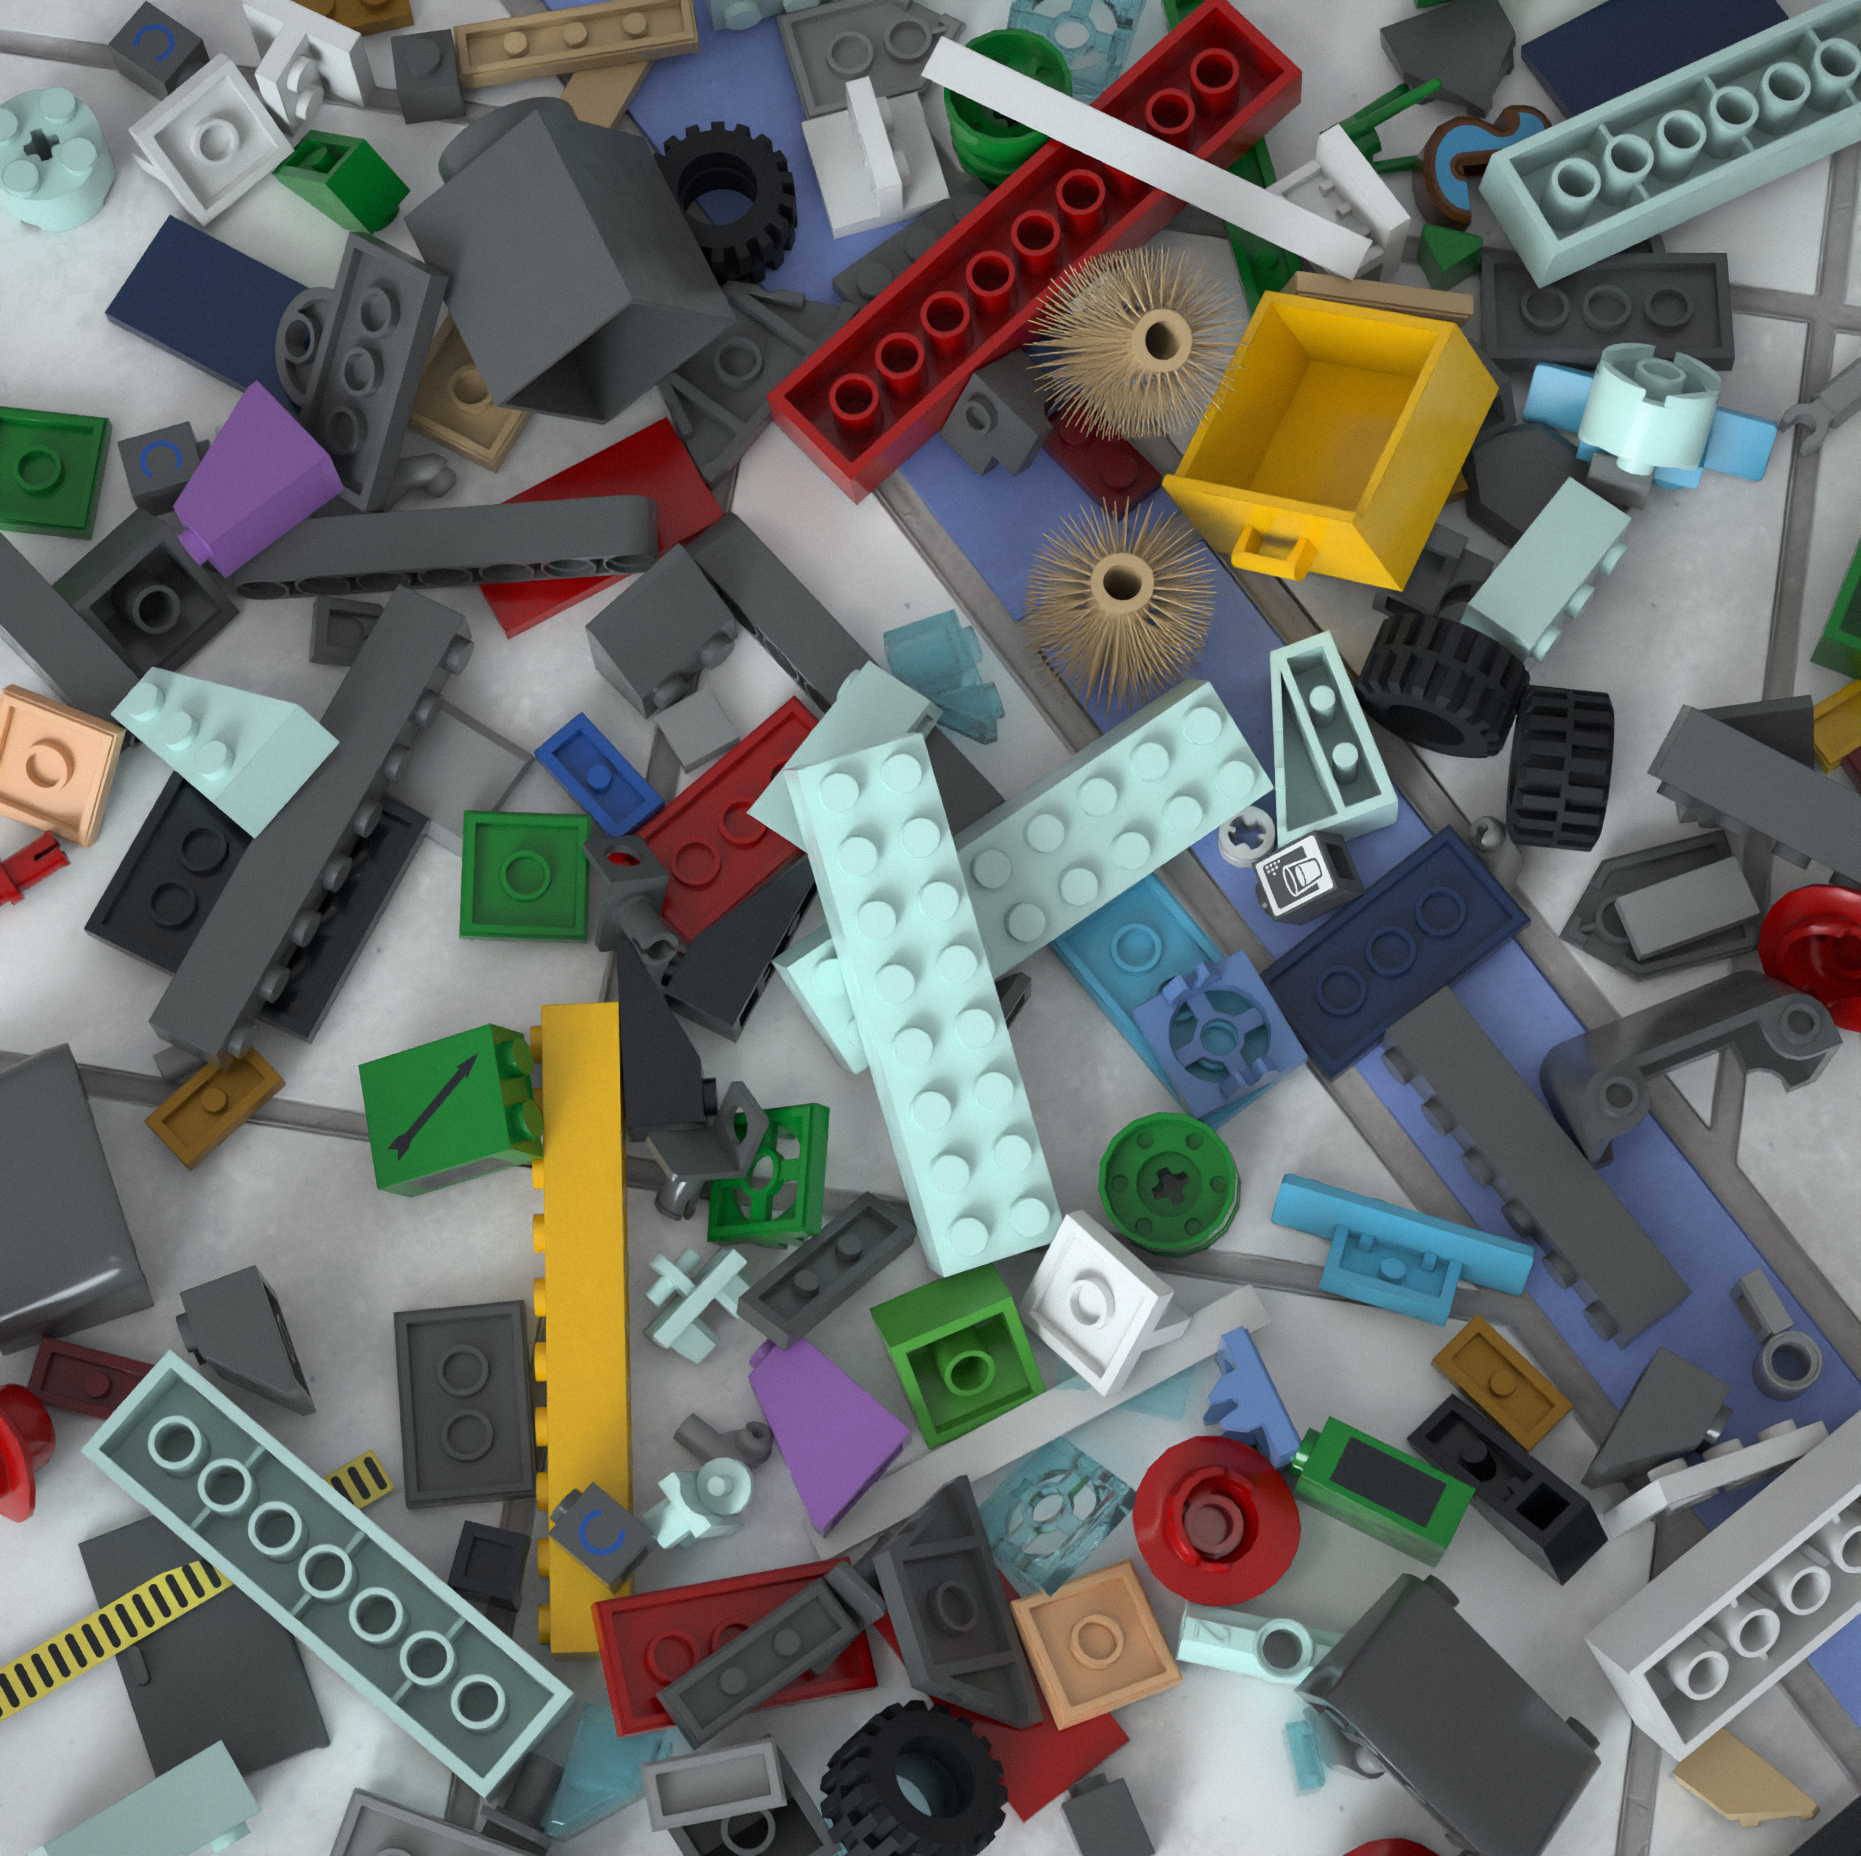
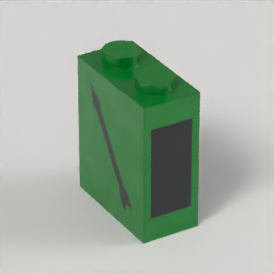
M490 1023L358 1065L378 1190L412 1198L544 1158L540 1138L544 1129L543 1118L534 1101L530 1077L533 1071V1056L528 1044L524 1040L523 1033Z
M1329 1416L1321 1433L1309 1427L1302 1440V1445H1300L1301 1448L1297 1451L1288 1475L1298 1479L1293 1497L1435 1568L1446 1552L1476 1488Z

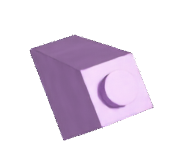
M258 381L247 387L173 505L184 528L177 536L185 550L199 565L209 560L225 579L344 490L329 454Z
M804 1337L786 1352L770 1339H767L749 1361V1365L754 1368L748 1376L751 1388L814 1530L823 1538H826L869 1488L879 1480L912 1442L911 1430Z

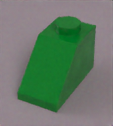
M311 129L293 148L295 151L272 172L279 182L342 228L371 235L386 228L393 222L400 210L398 205L411 191L365 139Z

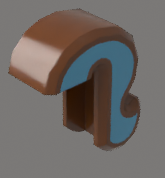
M1510 105L1503 109L1493 124L1478 117L1457 116L1437 126L1414 161L1412 189L1417 208L1424 220L1429 224L1465 232L1470 226L1472 219L1466 178L1483 177L1493 153L1552 127L1546 115L1532 106Z

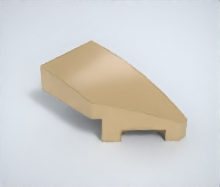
M1723 1727L1683 1759L1672 1772L1676 1782L1728 1820L1739 1819L1742 1828L1760 1826V1821L1794 1816H1799L1801 1820L1814 1819L1820 1812L1819 1806L1815 1801Z

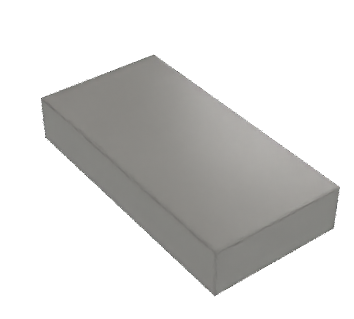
M1736 855L1620 896L1614 903L1638 962L1756 920L1761 913Z
M775 1737L640 1763L652 1832L787 1805Z

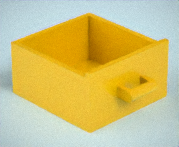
M1265 290L1239 342L1249 345H1238L1234 355L1241 356L1242 358L1232 357L1230 361L1231 364L1245 368V370L1228 365L1229 368L1235 371L1226 369L1224 375L1236 380V382L1224 376L1221 379L1236 392L1221 382L1219 383L1218 387L1224 392L1217 388L1215 394L1224 403L1215 395H1213L1212 400L1222 411L1212 402L1209 403L1208 408L1211 412L1206 409L1204 414L1207 419L1203 415L1201 419L1202 424L1199 423L1175 474L1166 473L1161 485L1215 552L1231 555V563L1235 568L1299 582L1304 580L1308 572L1403 592L1499 387L1457 323Z

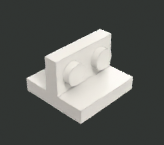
M243 0L242 5L262 60L254 73L266 109L283 133L295 137L304 120L311 121L316 116L323 101V89L366 108L377 88L361 33L291 0Z
M222 53L215 56L128 129L138 143V146L131 151V154L141 168L167 184L192 220L202 227L210 223L295 151L230 57Z
M869 76L845 82L847 110L801 122L802 136L834 239L919 217L942 200L950 198L918 92L887 99L886 96L876 98Z
M1338 123L1318 136L1314 159L1265 190L1372 240L1373 242L1354 279H1358L1370 271L1374 278L1381 282L1399 271L1411 217ZM1309 261L1318 274L1343 277Z
M1083 1209L1066 1214L1017 1308L1020 1320L1104 1397L1121 1392L1143 1351L1181 1338L1192 1319L1173 1301L1172 1296L1175 1291Z

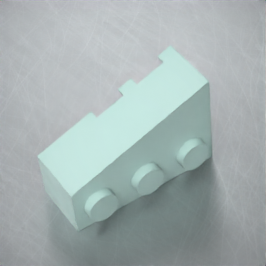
M1569 477L1468 603L1460 623L1482 632L1503 645L1525 665V669L1529 672L1537 661L1543 663L1554 649L1563 633L1560 628L1568 617L1576 620L1584 611L1596 592V588L1591 585L1601 573L1609 578L1619 566L1630 547L1622 542V539L1632 518Z
M1330 630L1271 651L1270 672L1278 849L1314 830L1343 835L1344 840L1348 841L1397 823L1398 798Z
M868 660L861 670L855 669L845 679L838 691L836 702L810 732L747 813L807 853L783 770L904 733L922 732L925 740L944 711L932 701Z
M153 666L111 713L116 720L254 839L340 743L339 740L298 704Z
M222 1740L25 1856H188L207 1843L210 1844L216 1854L251 1833L245 1821L262 1810Z

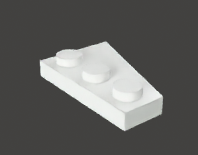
M1790 1419L1757 1434L1759 1443L1743 1448L1739 1438L1719 1444L1702 1453L1705 1462L1688 1468L1684 1458L1670 1461L1649 1471L1647 1475L1651 1482L1650 1484L1602 1516L1612 1539H1616L1635 1531L1636 1527L1663 1510L1667 1517H1671L1691 1509L1694 1505L1717 1495L1720 1492L1718 1487L1723 1486L1725 1493H1730L1786 1471L1827 1438L1829 1434L1823 1421L1797 1429L1794 1420Z

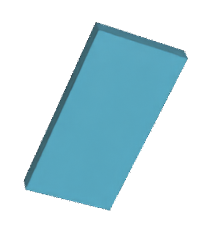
M1152 872L1049 942L1047 946L1184 1112L1190 1116L1132 1019L1131 1010L1160 995L1163 988L1177 975L1181 974L1183 977H1186L1193 972L1197 964L1203 961H1213L1216 964L1225 959V956L1157 875ZM1203 991L1215 1012H1223L1236 1017L1254 1007L1249 999L1232 991ZM1186 1003L1180 1007L1172 1023L1171 1044L1174 1050L1193 1040L1194 1030L1198 1024ZM1225 1022L1210 1023L1203 1028L1200 1034L1202 1046L1214 1055L1230 1053L1238 1043L1236 1031ZM1266 1024L1245 1035L1241 1055L1249 1068L1256 1059L1263 1057L1267 1049L1268 1030ZM1203 1059L1186 1068L1190 1074L1207 1082L1222 1083L1229 1076L1223 1065L1211 1064ZM1291 1072L1201 1122L1209 1125L1216 1132Z

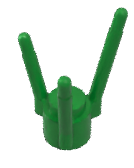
M1433 78L1409 91L1407 84H1400L1351 117L1338 122L1378 175L1413 170L1414 161L1418 155L1373 162V155L1382 151L1381 143L1374 127L1439 90L1442 87V81L1439 78ZM1336 123V124L1330 126L1328 129H1326V130H1324V131H1321V132L1319 133V135H1321L1322 133L1326 132V131L1329 130L1330 128L1334 127V126L1337 125L1338 123Z

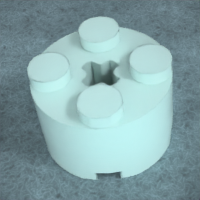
M60 86L27 91L3 103L0 106V201L6 211L21 223V220L27 223L38 225L40 230L51 232L70 230L94 218L105 205L103 199L107 195L111 184L112 187L114 185L116 167L106 138L92 110L83 101L75 97L70 90Z
M1620 343L1606 347L1595 370L1578 429V438L1587 444L1598 446L1618 456L1616 460L1617 466L1632 474L1650 475L1653 473L1655 466L1677 467L1684 470L1697 469L1702 459L1720 399L1719 393L1722 384L1720 376L1703 362L1676 352L1673 362L1655 358L1653 355L1656 346Z

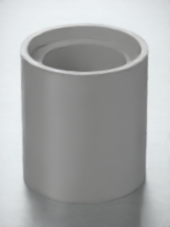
M1798 1331L1781 1332L1771 1338L1756 1356L1752 1367L1754 1382L1760 1392L1770 1399L1776 1401L1794 1400L1801 1396L1818 1378L1822 1369V1354L1816 1342L1808 1335ZM1777 1352H1787L1794 1355L1802 1366V1378L1797 1381H1788L1777 1375L1772 1366V1355Z

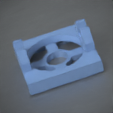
M1243 949L1216 964L1213 961H1203L1197 964L1190 975L1183 977L1181 974L1177 975L1163 988L1160 995L1131 1010L1132 1019L1190 1116L1199 1121L1205 1120L1306 1064L1308 1061V1055ZM1203 991H1232L1249 999L1254 1007L1236 1017L1223 1012H1215ZM1186 1003L1198 1024L1194 1030L1193 1040L1174 1050L1171 1044L1172 1023L1180 1007ZM1213 1022H1225L1236 1031L1238 1043L1230 1053L1214 1055L1202 1046L1200 1034L1203 1028ZM1266 1024L1268 1030L1267 1049L1263 1057L1256 1059L1249 1068L1241 1055L1245 1035ZM1203 1059L1211 1064L1223 1065L1229 1076L1222 1083L1207 1082L1190 1074L1186 1068Z
M1241 1326L1221 1335L1215 1361L1222 1376L1208 1396L1207 1400L1211 1406L1202 1420L1205 1426L1219 1424L1222 1430H1229L1221 1435L1223 1437L1242 1441L1250 1447L1256 1446L1259 1453L1282 1474L1290 1470L1292 1461L1297 1451L1301 1448L1302 1441L1248 1329H1244Z

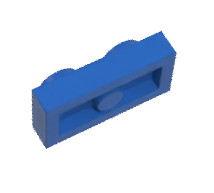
M583 712L579 713L534 751L536 760L587 815H591V820L608 838L633 835L665 807L664 800Z

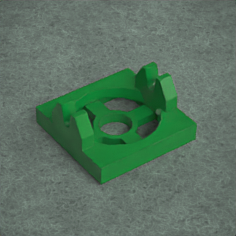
M808 1103L763 1109L769 1119V1125L746 1177L711 1180L707 1242L719 1246L750 1243L759 1247L784 1250L788 1248V1244L800 1247L808 1241V1237L821 1235L829 1107L818 1103ZM744 1112L735 1113L734 1116L735 1134L741 1142H743L747 1133V1119ZM797 1137L800 1144L799 1158L785 1160L783 1155L776 1150L777 1138L792 1140ZM770 1156L774 1168L772 1178L768 1185L757 1191L752 1179L754 1168L763 1157ZM798 1180L797 1196L793 1204L782 1215L771 1221L773 1197L781 1190L784 1182ZM738 1187H742V1190L751 1196L750 1220L745 1217L738 1203Z

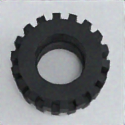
M724 121L711 122V130L700 132L698 124L685 128V139L680 141L674 135L663 143L665 156L654 153L653 157L718 284H725L728 280L741 282L750 278L752 283L756 285L766 279L765 267L769 266L776 271L783 264V250L791 251L795 241L794 228L797 227V206L792 172H788L787 159L781 150L773 152L772 140L762 133L755 139H752L750 127L737 123L734 131L725 130ZM713 190H733L745 195L754 203L742 218L726 225L704 224L686 213L694 200Z
M1405 613L1391 615L1382 622L1355 685L1354 692L1360 707L1372 719L1391 733L1410 743L1449 756L1487 758V756L1498 755L1500 750L1503 749L1518 713L1522 696L1527 690L1531 678L1529 672L1525 669V665L1516 656L1482 632L1442 617Z
M1529 685L1525 691L1516 716L1508 776L1506 827L1512 844L1590 852L1593 849L1603 828L1613 761L1615 721L1614 709L1608 693Z
M910 1700L904 1707L897 1702L887 1706L881 1713L874 1715L832 1755L827 1763L830 1770L822 1776L820 1790L827 1794L828 1797L820 1803L822 1818L832 1820L833 1827L827 1832L833 1844L841 1842L848 1851L844 1856L978 1855L995 1839L994 1833L1003 1826L1006 1813L1001 1807L1008 1802V1787L998 1782V1779L1005 1772L1001 1761L992 1760L988 1751L993 1746L986 1736L983 1735L979 1739L971 1731L974 1724L963 1715L958 1720L950 1717L949 1707L936 1703L928 1710L924 1700ZM896 1775L907 1779L920 1790L929 1805L931 1816L919 1811L907 1800L900 1789Z

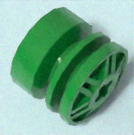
M1022 29L993 30L971 39L964 46L1073 98L1071 72L1061 51L1043 36ZM944 87V103L947 119L950 123L953 150L962 169L972 178L978 176L987 187L993 189L999 187L1052 139L1035 129ZM1010 123L1019 124L1016 127H1008V124Z
M1157 1112L1133 1120L1112 1138L1100 1161L1098 1191L1106 1215L1133 1245L1155 1256L1184 1258L1208 1250L1228 1233L1240 1209L1242 1182L1228 1146L1209 1125L1187 1114ZM1169 1173H1172L1177 1180H1183L1186 1177L1189 1179V1183L1182 1188L1185 1199L1175 1205L1168 1197L1159 1200L1156 1197V1194L1164 1189L1161 1178Z

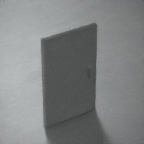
M154 1515L78 1544L99 1609H102L159 1574L204 1559ZM235 1584L115 1654L156 1778L222 1740L242 1777L317 1748H327L331 1744L294 1635Z

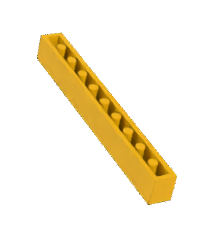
M619 1002L541 1005V1025L530 1027V1050L533 1056V1064H542V1088L532 1089L534 1101L541 1112L544 1124V1158L532 1161V1181L534 1190L544 1189V1214H533V1246L535 1253H545V1277L534 1278L533 1294L535 1316L546 1317V1342H535L534 1363L536 1381H547V1407H536L535 1430L537 1446H548V1472H537L536 1498L538 1512H549V1532L556 1525L550 1520V1517L559 1503L575 1488L583 1494L592 1482L633 1515L626 1111ZM550 1535L549 1538H538L539 1578H550V1604H539L538 1607L540 1645L550 1644L551 1654L557 1662L601 1660L590 1606L597 1601L635 1595V1572L614 1595L553 1542Z

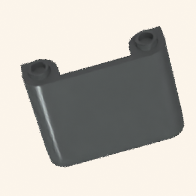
M1744 970L1559 1043L1550 1049L1544 1058L1540 1068L1539 1081L1556 1122L1595 1170H1599L1611 1165L1614 1160L1611 1147L1613 1138L1627 1133L1640 1125L1647 1115L1651 1101L1647 1081L1731 1048L1744 1076L1756 1071L1771 1073L1782 1080L1786 1093L1816 1082L1843 1044V1041L1822 1002L1762 972Z
M68 1042L42 1050L0 1071V1351L3 1356L39 1345L43 1336L57 1339L154 1307L147 1280L142 1272L136 1248L129 1232L97 1132L84 1082Z
M1402 1573L1294 1691L1317 1714L1321 1715L1326 1711L1342 1727L1341 1732L1350 1741L1359 1743L1447 1832L1444 1836L1454 1846L1463 1848V1851L1458 1856H1541L1601 1765L1599 1757L1594 1752L1600 1745V1742L1575 1718L1569 1717L1564 1721L1454 1609L1460 1603L1459 1599L1441 1580L1430 1574L1423 1581L1412 1574Z

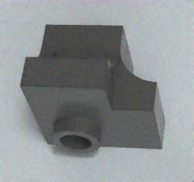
M1021 348L1010 352L972 374L939 433V436L980 476L995 469L999 463L1014 477L1029 469L1053 429L1046 416L1060 392L1047 402L1045 401L1060 390L1061 387L1053 390L1059 386L1056 384L1045 390L1056 382L1054 381L1034 392L1051 382L1052 379L1050 377L1046 379L1042 377L1034 380L1046 375V373L1040 367L1026 369L1037 364Z
M1435 523L1403 592L1377 586L1372 609L1387 616L1413 613L1438 617L1440 612L1449 605L1458 602H1470L1491 576L1494 561L1467 550L1469 537Z

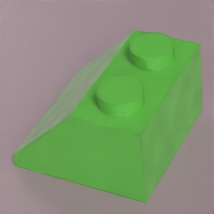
M992 1262L951 1276L939 1278L869 1309L889 1362L929 1450L967 1434L1046 1392L1012 1295Z

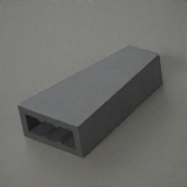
M0 532V638L68 706L125 728L126 732L120 754L129 746L137 747L143 742L111 715L113 710L128 695L130 690L136 686L140 679Z

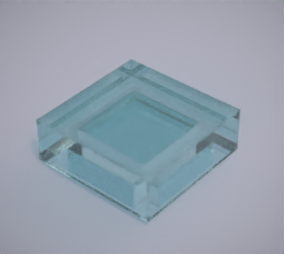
M1308 1719L1286 1723L1281 1732L1295 1796L1300 1797L1319 1793L1326 1782L1313 1723H1309Z

